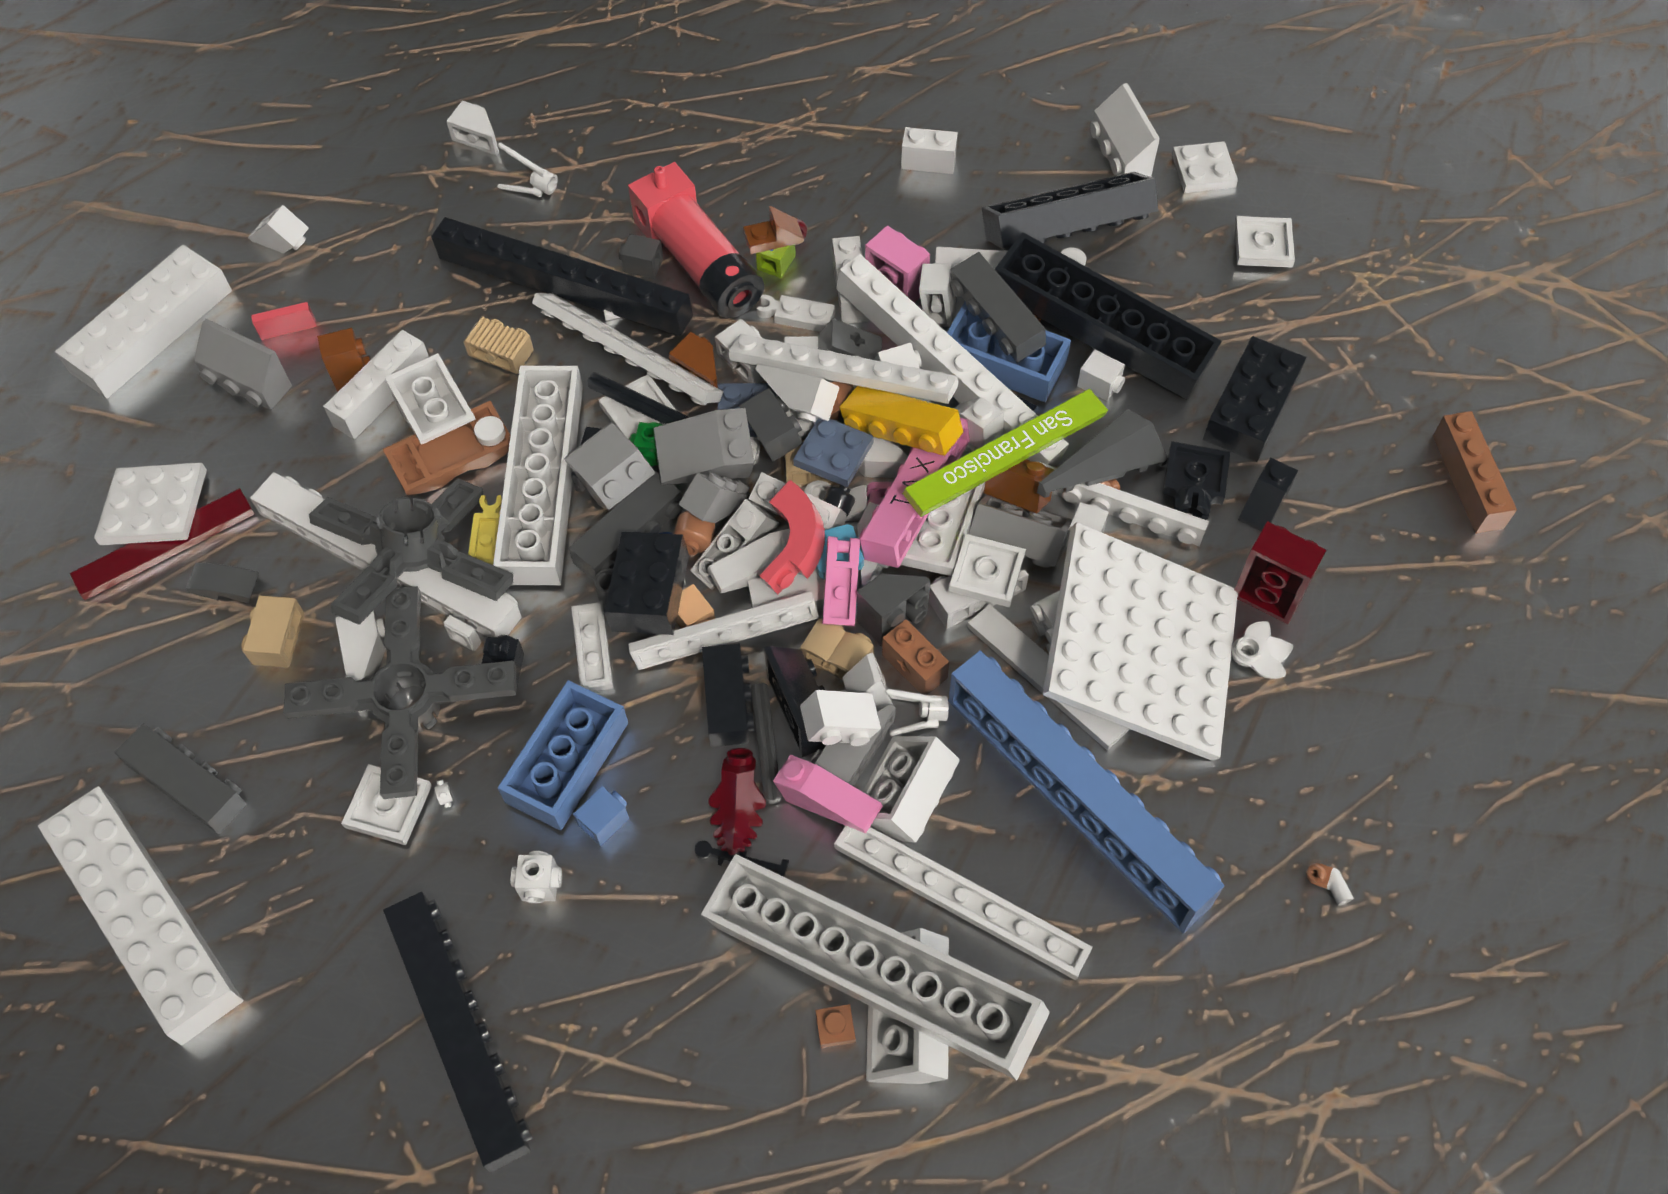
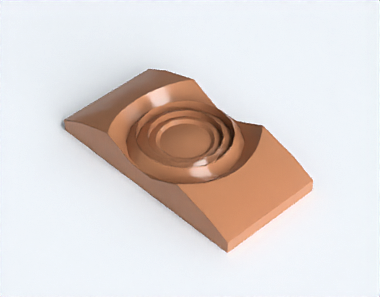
M491 401L471 409L476 420L421 445L414 434L383 448L407 496L441 489L456 476L468 470L487 468L508 453L511 435L505 425V438L494 446L480 444L474 432L475 424L481 418L494 416L501 420Z

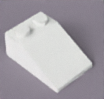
M438 353L385 377L396 404L421 445L476 420Z

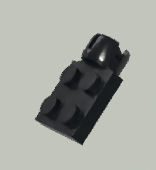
M1171 441L1163 494L1174 498L1173 509L1207 520L1212 504L1223 505L1226 495L1230 452Z

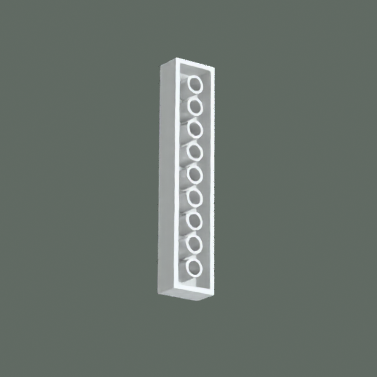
M737 854L734 855L701 913L715 928L1015 1080L1018 1079L1050 1013L1041 999Z

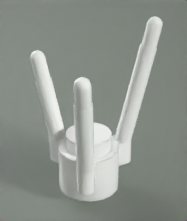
M498 143L500 149L533 171L530 176V184L533 185V188L498 184V189L533 194L537 197H541L543 193L550 195L554 192L558 183L557 175L538 167L506 145Z
M886 690V694L890 695L891 699L919 703L920 717H926V721L890 730L889 734L891 736L925 728H938L939 721H947L948 697L946 695H924L902 690Z

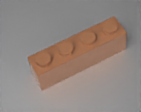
M1473 412L1444 415L1433 434V438L1475 534L1505 529L1517 509Z

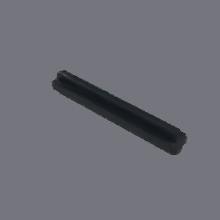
M593 372L587 380L590 389L663 424L689 418L687 415L599 373Z

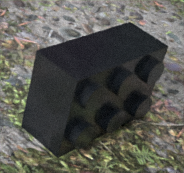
M621 532L604 614L612 632L674 635L689 559V553L682 534Z

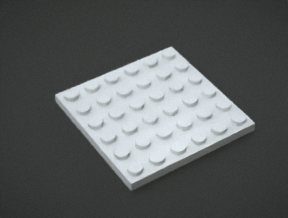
M1078 522L1070 528L1043 696L1211 761L1220 758L1238 593L1231 586Z

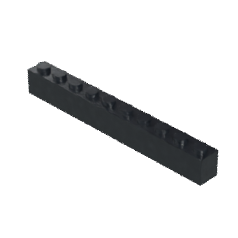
M444 217L431 235L439 259L538 291L553 293L560 298L594 309L612 312L613 315L678 336L683 334L693 317L688 293Z

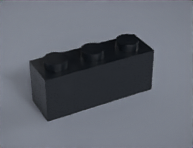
M740 643L702 647L711 747L748 744L749 732L755 731L753 712H747L746 703L752 702L750 683H744L743 675L749 674L748 655L741 654Z

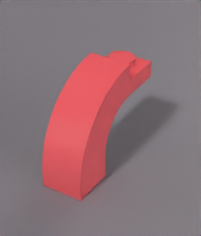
M791 480L769 501L775 511L789 523L790 535L788 542L782 552L759 575L777 595L792 584L799 572L807 579L810 577L821 559L825 544V529L821 515L805 492Z

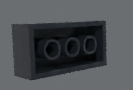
M1252 336L1208 421L1203 440L1258 462L1299 378L1307 357Z

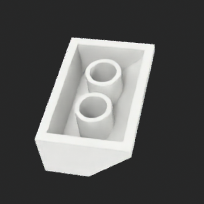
M1125 83L1094 110L1093 122L1090 123V132L1092 137L1097 139L1102 155L1106 156L1110 162L1114 175L1134 171L1151 177L1160 138L1128 83Z
M893 736L862 791L881 802L883 806L870 827L896 841L916 843L924 832L925 825L933 810L937 807L946 785L953 777L954 770L960 759L936 736Z

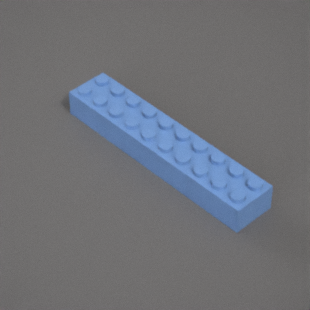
M980 650L951 674L948 702L1174 926L1184 934L1212 907L1225 886L1221 882L1218 873L1211 867L1204 866L1195 857L1194 851L1188 844L1183 841L1179 842L1170 833L1168 826L1162 819L1153 817L1144 808L1143 802L1137 795L1129 794L1120 785L1117 776L1112 771L1104 770L1095 761L1094 755L1088 748L1080 747L1071 738L1069 730L1064 725L1055 723L1048 716L1047 710L1040 702L1029 698L1017 680L1010 679L1002 672L1001 666L993 657H987Z

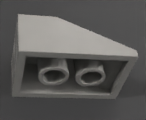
M745 408L715 410L653 429L661 485L691 483L696 473L709 475L712 472L721 478L726 476L730 479L751 476L754 458Z

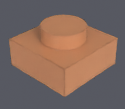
M850 1004L815 1010L821 1048L856 1043Z

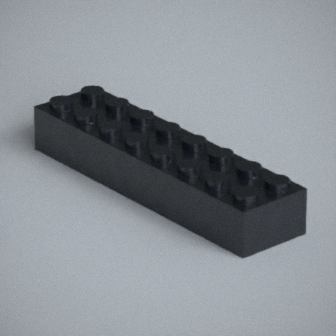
M1024 232L1020 234L995 268V271L1033 315L1125 364V366L1186 400L1211 363L1222 342L1218 338Z

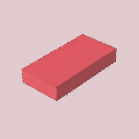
M308 302L251 315L252 323L261 340L317 327L316 319Z

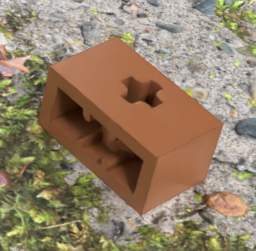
M907 619L882 638V656L920 694L928 695L948 679L949 661Z

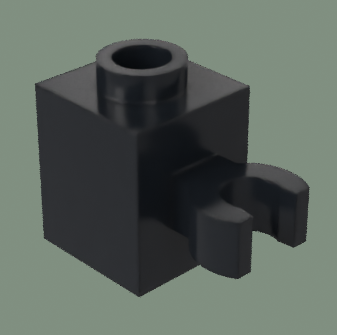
M501 635L498 638L487 637L484 643V654L481 664L514 661L516 665L517 687L524 657L519 639L507 635Z

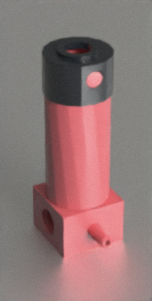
M676 162L664 167L657 166L654 168V172L628 184L634 223L647 238L661 240L700 288L704 297L718 314L724 318H735L752 309L764 291L765 284L762 277L746 258L740 255L697 204L695 185Z

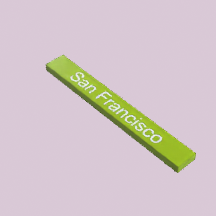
M1088 389L906 487L902 494L918 515L922 517L1104 417L1108 409L1093 391Z

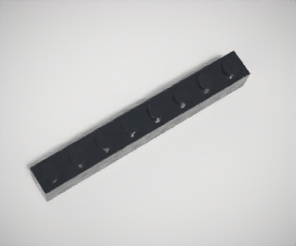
M421 891L383 909V912L483 1167L492 1173L531 1153L527 1141L533 1139L526 1120L524 1118L518 1120L514 1107L518 1106L519 1102L512 1086H504L500 1075L506 1073L500 1056L498 1053L491 1054L487 1044L493 1040L485 1021L478 1022L474 1012L480 1009L477 999L472 990L466 992L462 980L467 978L460 960L454 961L449 950L455 948L452 938L447 929L442 931L437 920L443 918L435 899L429 901Z

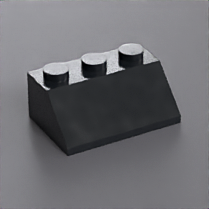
M776 646L765 647L767 678L802 757L817 752L819 748L824 749L826 745L822 742L808 741L800 705L815 690H825L824 686H818L814 679L817 673L812 660H806L801 649Z

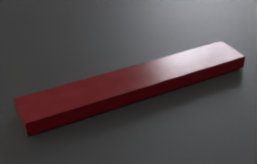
M239 488L195 511L188 540L130 543L71 572L70 575L80 596L87 600L255 515Z

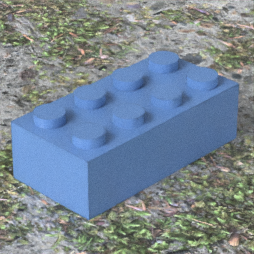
M966 301L947 332L1007 388L1046 402L1067 362L1071 339L1046 330V345L1017 363L1011 355L1007 356L1004 354L999 346L998 339L994 335L990 336L985 331L982 320L969 312Z
M568 680L498 786L504 802L561 831L628 725L624 706Z

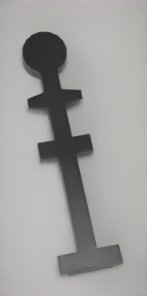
M700 841L695 845V854L698 858L716 857L720 866L724 860L732 861L734 855H729L727 851L712 848L711 844L707 841ZM747 851L737 854L785 877L789 864L787 859H782L781 865L747 857Z

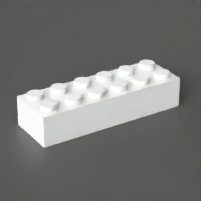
M181 245L59 347L55 353L69 373L108 399L232 292V289L220 268L185 245Z

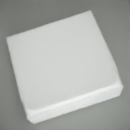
M866 485L850 489L849 494L854 496L855 503L846 521H860L867 507Z

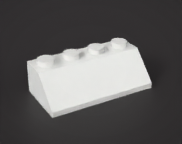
M923 928L902 932V934L949 956V937ZM868 1005L866 1081L925 1084L948 1079V1045Z

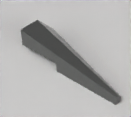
M1127 409L1039 483L1037 493L1046 498L1049 497L1051 491L1063 489L1065 492L1072 491L1075 485L1081 483L1091 486L1124 477L1126 471L1134 469L1143 472L1152 464L1157 463L1160 467L1166 465L1168 457L1153 423Z

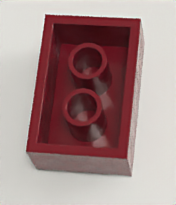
M1267 521L1249 553L1234 589L1238 593L1237 600L1289 624L1327 550L1318 546L1314 541L1301 538L1289 532L1286 528Z

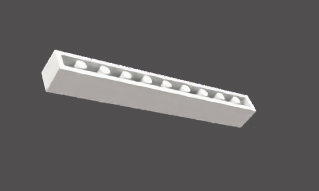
M861 254L840 268L836 289L897 346L911 342L913 350L919 352L922 369L958 376V387L953 397L959 403L982 397L1004 412V434L1038 417L1034 411ZM1062 439L1029 457L1027 460L1032 462L1039 461L1055 467L1062 460L1069 443Z
M273 472L250 498L260 515L363 571L377 556L375 545L373 544L361 545L311 524L309 514L325 499L314 489L309 488V490L302 488L296 480L289 476L284 478ZM430 568L416 572H403L397 578L396 588L418 586L421 592V603L446 617L452 615L474 627L477 633L485 638H498L501 635L508 636L522 618L517 606L518 602L511 595L504 593L497 601H494L442 579L440 572Z

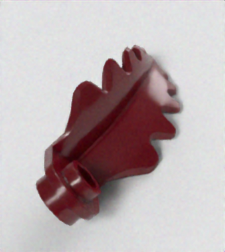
M734 748L727 752V757L724 758L722 764L721 782L708 799L709 806L719 809L710 818V824L721 825L714 831L713 837H721L717 840V845L722 846L721 850L727 851L729 855L744 852L745 847L752 845L748 838L755 840L757 833L751 826L759 827L763 824V820L755 810L763 809L766 806L764 795L754 782L756 759L753 757V752L746 748Z

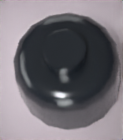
M840 485L839 488L830 487L823 501L842 509L847 513L846 516H848L855 503V498L849 494L851 491L849 488Z

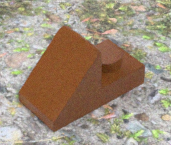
M769 206L770 221L743 227L750 254L804 242L797 219L772 206Z

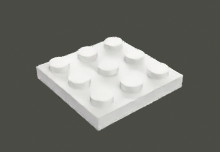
M203 463L116 468L94 539L99 545L188 540L207 471Z

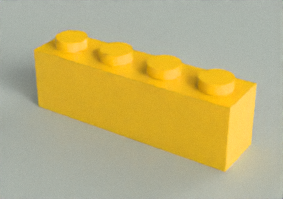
M857 386L840 405L845 425L873 435L876 438L918 448L926 452L945 456L963 434L958 409L887 391Z

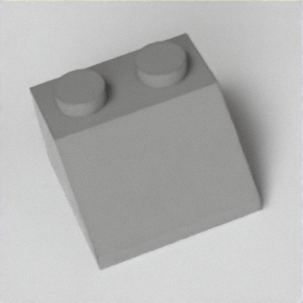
M612 422L564 458L597 504L607 510H610L655 474L639 449Z

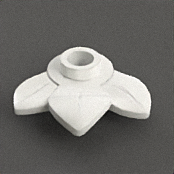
M1255 622L1246 628L1244 637L1238 638L1233 643L1231 652L1233 659L1239 665L1251 667L1259 676L1264 678L1279 679L1284 677L1286 670L1281 662L1290 655L1294 647L1293 644L1270 636L1269 622ZM1242 650L1249 651L1252 656L1244 654Z

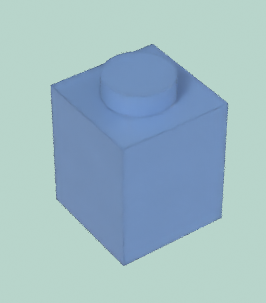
M603 786L573 813L577 825L599 846L607 842L629 820L626 810L628 804L625 799L616 791L609 793Z

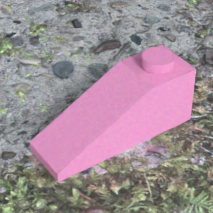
M793 755L788 757L773 780L786 802L863 833L868 831L883 807L881 802L817 764Z

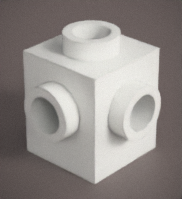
M531 851L528 855H518L517 867H512L511 887H515L522 901L529 903L556 901L557 888H560L562 883V869L557 866L552 855L543 851Z

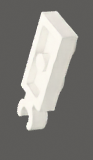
M762 295L760 297L761 305L767 307L757 306V316L760 318L774 316L776 324L818 332L822 331L834 318L835 305L781 295L779 301L774 300L769 295Z

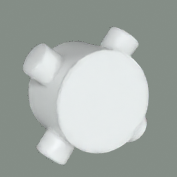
M443 779L438 780V786L434 787L440 805L444 804L445 808L451 807V802L454 800L448 782L444 783Z

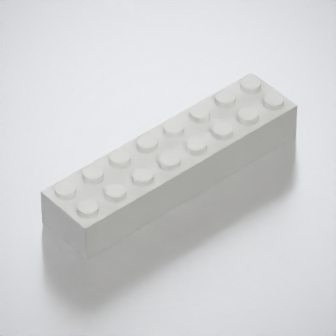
M520 366L493 562L494 566L513 573L512 585H561L573 482L571 476L573 470L564 458L572 453L577 446L583 384L578 366Z
M97 786L38 825V828L168 1037L180 1045H184L244 1001L115 800L100 786Z

